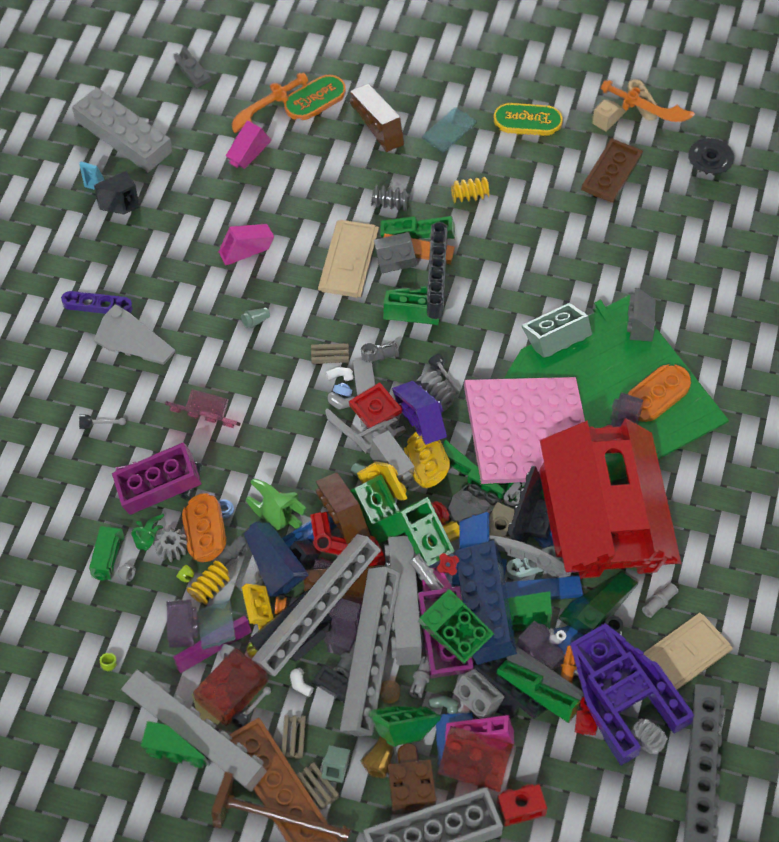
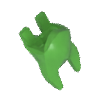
M259 479L251 480V484L261 493L263 499L260 503L249 496L246 498V502L260 518L264 519L266 523H270L276 531L284 528L287 524H290L295 529L302 526V522L291 514L292 509L302 516L306 513V507L299 502L297 493H280L264 481Z

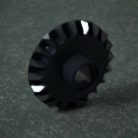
M705 138L692 144L689 149L688 159L693 168L699 170V173L705 172L706 175L711 173L714 176L716 173L721 175L722 172H727L728 169H731L734 162V153L725 142L714 138Z

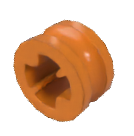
M276 597L275 615H278L287 608V598L281 600L279 597Z

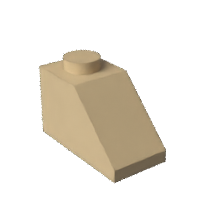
M603 100L594 109L592 124L607 132L626 110L613 101Z

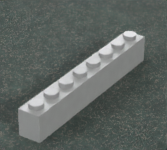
M357 534L265 642L252 660L264 672L275 677L381 550L367 536Z
M387 567L368 569L340 727L341 732L354 736H372L374 728L368 713L369 710L377 709L400 576L399 572Z
M136 670L121 690L162 723L171 727L190 745L222 770L233 773L235 780L249 791H252L267 772L262 766L264 762L256 755H253L252 758L247 755L248 750L239 742L234 745L231 742L232 737L223 730L221 733L216 731V725L206 718L203 721L199 718L201 713L192 706L189 709L184 706L186 702L178 695L172 697L168 694L171 690L162 683L159 685L153 682L155 678L145 671L142 674Z

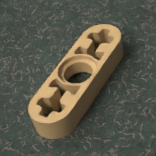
M631 80L628 83L627 92L637 87L641 89L638 97L645 98L647 101L657 105L640 80ZM637 106L646 120L653 121L658 117Z

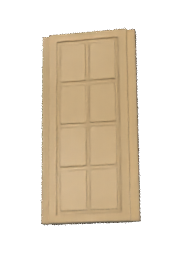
M337 220L318 290L331 294L361 297L375 246L374 240L377 238L379 227Z
M698 613L643 654L659 664L676 690H678L732 651L733 648L704 615Z

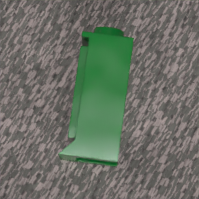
M100 526L89 566L92 578L100 581L112 579L111 574L113 573L120 541L125 539L122 529Z

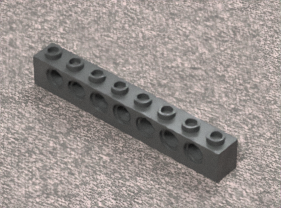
M695 684L692 694L691 711L694 714V718L690 726L683 842H717V837L713 836V828H717L718 815H714V807L717 808L719 802V795L715 794V788L719 787L720 774H716V769L720 767L721 754H717L718 747H721L722 734H718L719 727H722L723 715L719 714L720 708H723L724 695H720L721 687ZM703 707H709L712 712L705 711ZM707 726L711 729V731H705L702 729V727ZM701 746H707L710 751L702 750ZM699 766H706L709 771H702ZM698 786H704L708 789V791L703 792L698 788ZM702 806L707 812H700L697 807ZM696 827L704 828L706 833H699Z

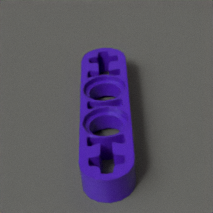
M67 291L61 296L62 305L68 310L106 314L114 306V303L119 307L127 305L123 309L129 313L133 309L132 302L127 297ZM85 300L93 301L90 305L83 304ZM103 302L111 303L108 307L101 306Z

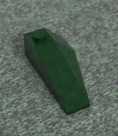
M621 572L571 602L558 619L582 635H586L602 626L608 617L614 615L637 587L638 582Z

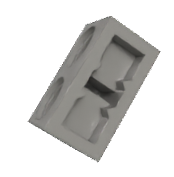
M475 669L463 674L453 691L479 719L494 715L504 699V696Z

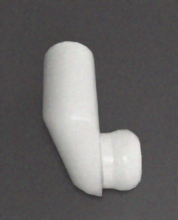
M337 367L325 371L328 380L343 376L345 381L354 378L353 371L350 368Z
M544 628L542 638L546 642L558 645L565 640L566 633L560 630L554 634L552 628Z
M301 668L292 670L290 680L293 689L310 697L314 688L304 683V671Z

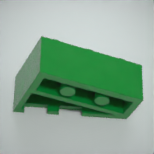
M421 286V289L417 290L403 288L386 291L383 319L439 325V319H431L426 313L427 286Z
M550 591L508 598L514 632H543L544 628H550L552 616Z

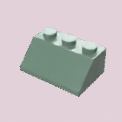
M567 303L522 325V329L534 350L544 358L553 355L561 349H566L578 341H583L586 337L592 335L588 315L571 303Z

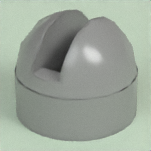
M125 564L118 569L119 577L125 581L130 582L135 576L136 570L134 566Z
M223 644L220 652L221 658L224 660L228 656L227 661L233 660L238 653V649Z

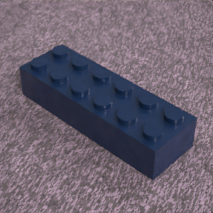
M492 540L456 550V556L459 558L457 566L463 603L494 633L472 655L478 665L516 655L517 649L501 553L495 541Z

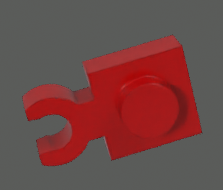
M583 697L580 701L582 711L577 710L574 733L595 736L597 724L584 703L585 697Z

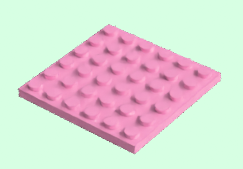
M576 377L464 381L481 484L526 482V474L530 471L531 466H536L539 471L544 462L540 440L585 422Z

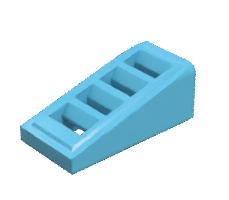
M82 161L79 163L84 187L95 190L94 185L105 180L100 170L95 165Z

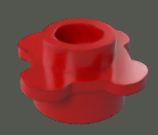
M442 553L439 556L440 562L437 566V571L439 573L444 572L455 575L457 573L456 564L459 562V558L455 555L451 557L447 556L446 553Z

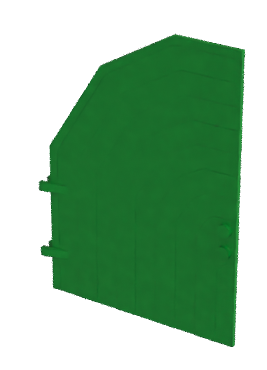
M630 295L606 307L601 299L594 302L596 306L593 309L594 313L588 315L592 335L586 337L583 341H578L568 348L561 349L545 358L534 350L532 344L520 350L504 379L576 377L585 421H588V426L594 428H603L609 425L620 427L625 418L652 433L658 459L729 422L728 418L655 325L652 341L630 340V332H627ZM668 364L669 366L678 365L689 373L691 384L688 393L655 420L639 421L631 417L625 407L627 394L659 367ZM621 453L605 454L610 483L613 484L626 477L627 472L623 455ZM514 483L497 484L504 489L505 495ZM516 496L513 499L509 498V502H516Z

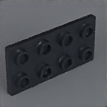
M531 466L530 471L526 474V483L520 491L518 505L514 508L513 520L508 525V533L512 540L527 544L529 537L548 539L551 530L546 502L542 500L544 492L541 477L536 466Z
M309 590L249 639L257 652ZM329 613L289 660L297 662L327 636L323 629L333 621Z
M506 657L478 665L476 661L473 662V668L504 696L497 710L504 716L508 715L510 720L514 718L519 708L533 719L548 710L497 674L498 668L507 660Z

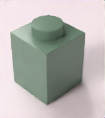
M329 745L323 762V779L343 783L348 768L350 750Z

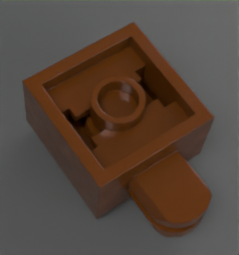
M412 744L400 746L397 753L398 763L388 764L393 815L417 812L436 805L431 760L419 761L417 748Z

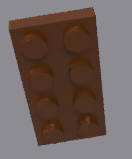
M611 138L582 184L581 190L613 203L642 157L643 150Z

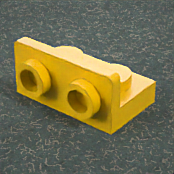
M246 583L242 587L249 623L258 624L260 630L273 619L266 586Z

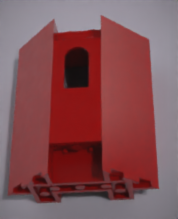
M625 418L620 427L609 425L603 428L589 427L588 421H585L540 440L544 462L539 472L556 558L563 557L566 573L579 572L580 579L600 577L603 571L607 569L636 567L638 574L657 573L662 565L682 564L654 439L650 431ZM621 453L623 455L629 484L611 486L605 454Z

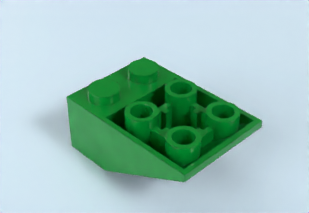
M450 589L418 620V623L434 639L462 663H465L494 635Z
M147 721L141 747L146 751V754H149V757L162 760L163 756L170 759L171 762L178 764L187 761L191 763V766L203 768V765L210 766V762L171 727Z

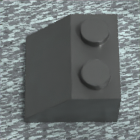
M409 232L374 240L381 274L417 266Z

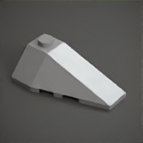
M116 304L103 316L94 338V342L109 351L124 352L128 356L136 355L142 357L143 360L163 365L175 353V349L132 314Z

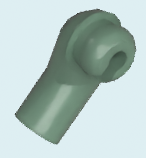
M448 696L428 699L430 709L444 706L449 714H455L459 710L457 700Z

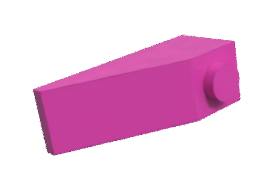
M508 715L446 723L445 741L450 744L487 750L514 748V730Z

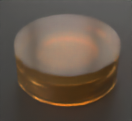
M392 680L383 682L380 687L381 699L388 703L398 700L400 697V686L398 683Z

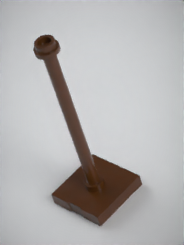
M224 773L211 811L213 827L222 829L227 811L232 807L339 837V842L348 841L351 829L347 828V826L343 825V828L340 829L234 799L235 785L233 773Z

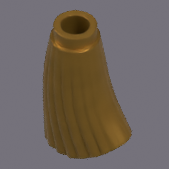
M381 736L373 749L360 760L370 776L376 778H385L387 776L388 764L391 763L394 746L389 745L386 742L387 740Z

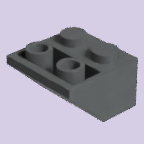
M635 288L634 295H630L627 332H630V340L652 341L656 300L639 288Z
M468 483L452 497L447 512L449 513V518L460 523L462 520L471 518L472 515L476 516L488 512L490 516L496 503L502 504L503 500L493 493L480 489L476 484Z

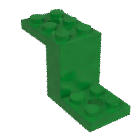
M382 474L350 490L359 503L364 520L372 536L378 543L388 540V537H395L405 532L416 555L420 553V556L428 566L439 561V556L442 553H446L448 556L455 552L428 497L399 510ZM372 496L376 498L377 505L373 502ZM428 537L432 540V546L428 543Z

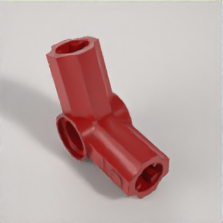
M328 512L310 515L315 548L323 553L340 555L348 545L344 538L331 535ZM322 538H327L329 544L323 549L320 547L319 542Z

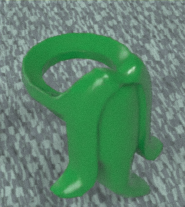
M164 514L149 519L144 528L142 522L136 521L139 527L132 529L131 535L138 550L143 549L147 551L152 546L157 531L163 528L161 525L153 528V525L161 520Z

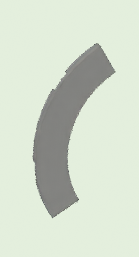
M489 535V541L494 540L499 551L508 552V556L524 560V558L536 562L537 567L550 574L553 578H563L571 575V572H565L564 563L540 549L516 540Z

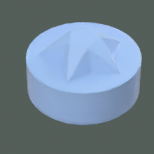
M345 383L334 385L333 388L335 393L348 397L351 396L353 391Z

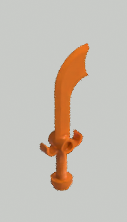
M298 73L297 79L283 87L277 83L271 84L270 88L273 93L237 114L232 123L233 131L238 132L247 120L252 123V115L276 100L285 103L288 100L286 92L300 84L302 86L307 85L309 80L306 74Z
M605 80L601 86L603 93L611 92L623 98L622 107L627 111L629 107L636 105L671 122L686 121L695 115L693 111H686L677 104L672 108H661L640 98L638 94L641 89L637 87L632 88L627 93L612 85L613 82L610 80Z

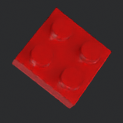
M381 383L349 400V406L368 429L381 422L393 419L402 413L400 405Z

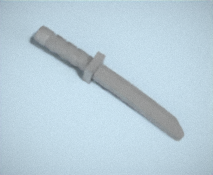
M326 409L327 419L352 439L354 446L358 447L359 445L354 440L357 433L329 409Z

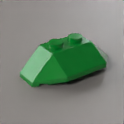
M393 706L369 710L368 713L379 736L387 740L386 742L391 746L421 741L441 719V715L427 706H420L419 708Z

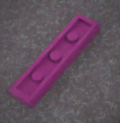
M244 615L175 655L173 658L180 673L186 671L220 651L223 644L230 645L251 633L248 619Z

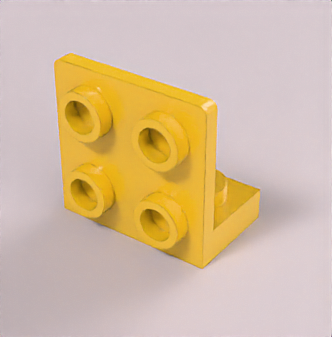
M376 461L357 473L362 484L382 474L393 498L403 501L407 499L405 494L407 492L406 488L399 482L397 478L398 473L393 465ZM372 496L373 502L377 505L376 498Z

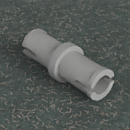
M420 553L409 561L419 573L420 580H424L431 591L444 587L433 573V568H429L420 556Z
M668 583L661 592L655 593L653 599L642 608L643 613L649 618L652 617L660 608L668 605V601L678 593V588L673 583Z
M425 656L421 658L419 668L413 675L414 681L409 694L414 698H417V694L418 698L422 697L425 685L430 680L428 660Z

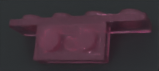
M191 389L186 407L168 401L165 402V405L170 407L169 410L180 413L183 410L188 412L187 416L198 418L199 415L204 416L205 421L216 424L218 420L223 422V426L233 429L234 425L240 427L241 424L238 421L224 418L229 400Z

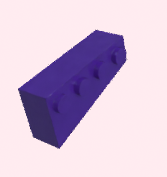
M414 381L392 388L395 401L402 408L403 415L408 418L411 426L416 427V433L423 437L422 440L425 445L447 437L441 412H443L442 405L433 396L429 395L427 390L422 389L421 385L416 384Z

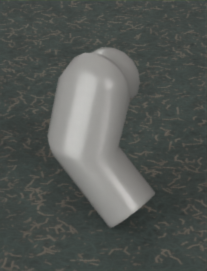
M335 392L328 394V402L337 409L350 407L349 400L354 398L352 396L344 399Z

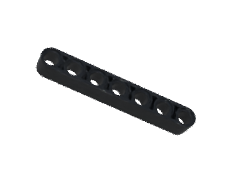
M440 222L434 223L431 226L426 312L427 316L431 319L441 318L444 310L447 225Z

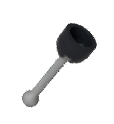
M439 353L432 356L428 361L430 366L435 370H441L453 387V391L458 394L460 388L454 384L443 368L445 360Z
M79 414V429H89L92 424L119 423L120 425H125L126 423L124 418L119 420H93L87 414Z
M265 687L263 693L246 711H238L231 717L232 722L238 728L250 722L249 713L266 695L271 693L270 687Z

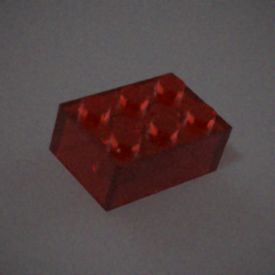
M235 647L193 691L195 702L227 727L232 721L231 717L238 711H241L268 683L267 672Z
M452 726L447 735L438 774L500 792L505 781L514 744Z

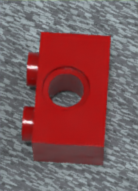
M528 784L515 791L508 789L501 792L497 797V805L504 827L546 816L547 806L540 785L533 786V784ZM522 800L527 805L520 807L516 802Z

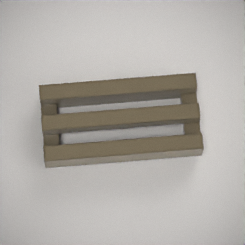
M348 344L311 345V363H349Z
M284 715L282 753L285 758L303 759L305 716L300 718ZM292 723L290 753H286L288 725ZM297 723H301L299 753H295Z
M314 762L310 764V767L303 769V772L296 774L321 810L339 798V794L329 781L322 778V772ZM312 771L317 775V777L320 779V781L323 783V785H324V786L327 788V790L330 792V794L332 795V797H329V795L326 793V791L323 789V787L319 784V782L316 780V778L312 775V773H311ZM305 776H308L311 782L315 785V787L318 789L321 795L325 798V802H322V800L319 798V796L316 794V792L312 789V787L304 778Z

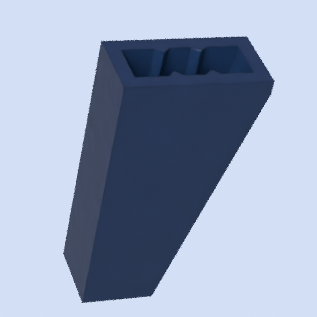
M255 522L250 525L244 536L269 596H285L309 575L270 523Z

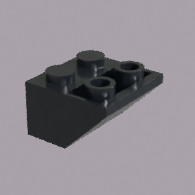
M126 171L94 185L100 210L124 215L140 208L136 185Z

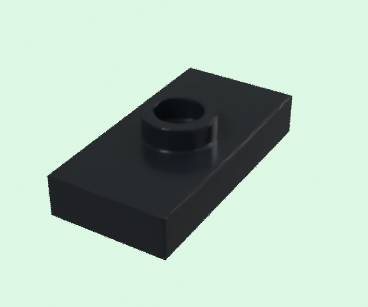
M323 665L312 683L345 703L349 679Z

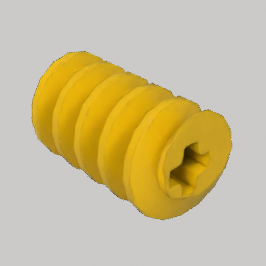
M482 177L481 182L479 178H475L474 182L472 179H468L467 183L463 179L460 184L455 180L454 184H451L453 202L456 203L457 198L463 202L464 197L469 202L471 196L477 201L478 195L484 200L485 194L489 198V185L486 177Z
M215 560L213 565L208 567V571H204L202 576L197 578V582H193L191 587L187 588V592L194 600L207 605L206 597L213 599L214 596L211 592L213 591L218 594L220 591L217 586L224 588L223 580L228 583L231 581L227 568L221 562Z

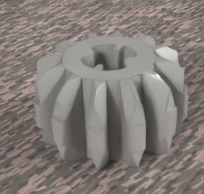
M171 527L169 532L163 529V535L157 534V541H154V547L156 548V554L161 556L163 561L169 558V561L172 563L173 558L180 561V555L186 556V535L182 534L180 529L174 532Z
M640 719L631 731L641 748L649 754L657 755L665 747L667 737L654 722L651 723L649 720Z

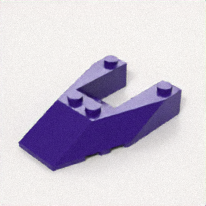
M606 623L570 643L587 707L609 749L621 766L639 756L641 746L619 715L620 712L648 696L673 734L692 724L693 712L659 664L646 657L640 649L629 644L623 636Z

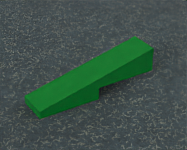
M416 216L381 221L380 236L383 238L384 234L398 235L409 232L411 238H431V226L434 223L440 222L447 225V239H455V224L452 216L418 221Z
M445 440L442 445L450 461V467L467 475L468 483L476 484L480 489L493 493L503 500L504 489L497 483L481 484L478 467Z
M508 660L498 668L497 674L567 723L577 714L580 700L543 684L544 676Z

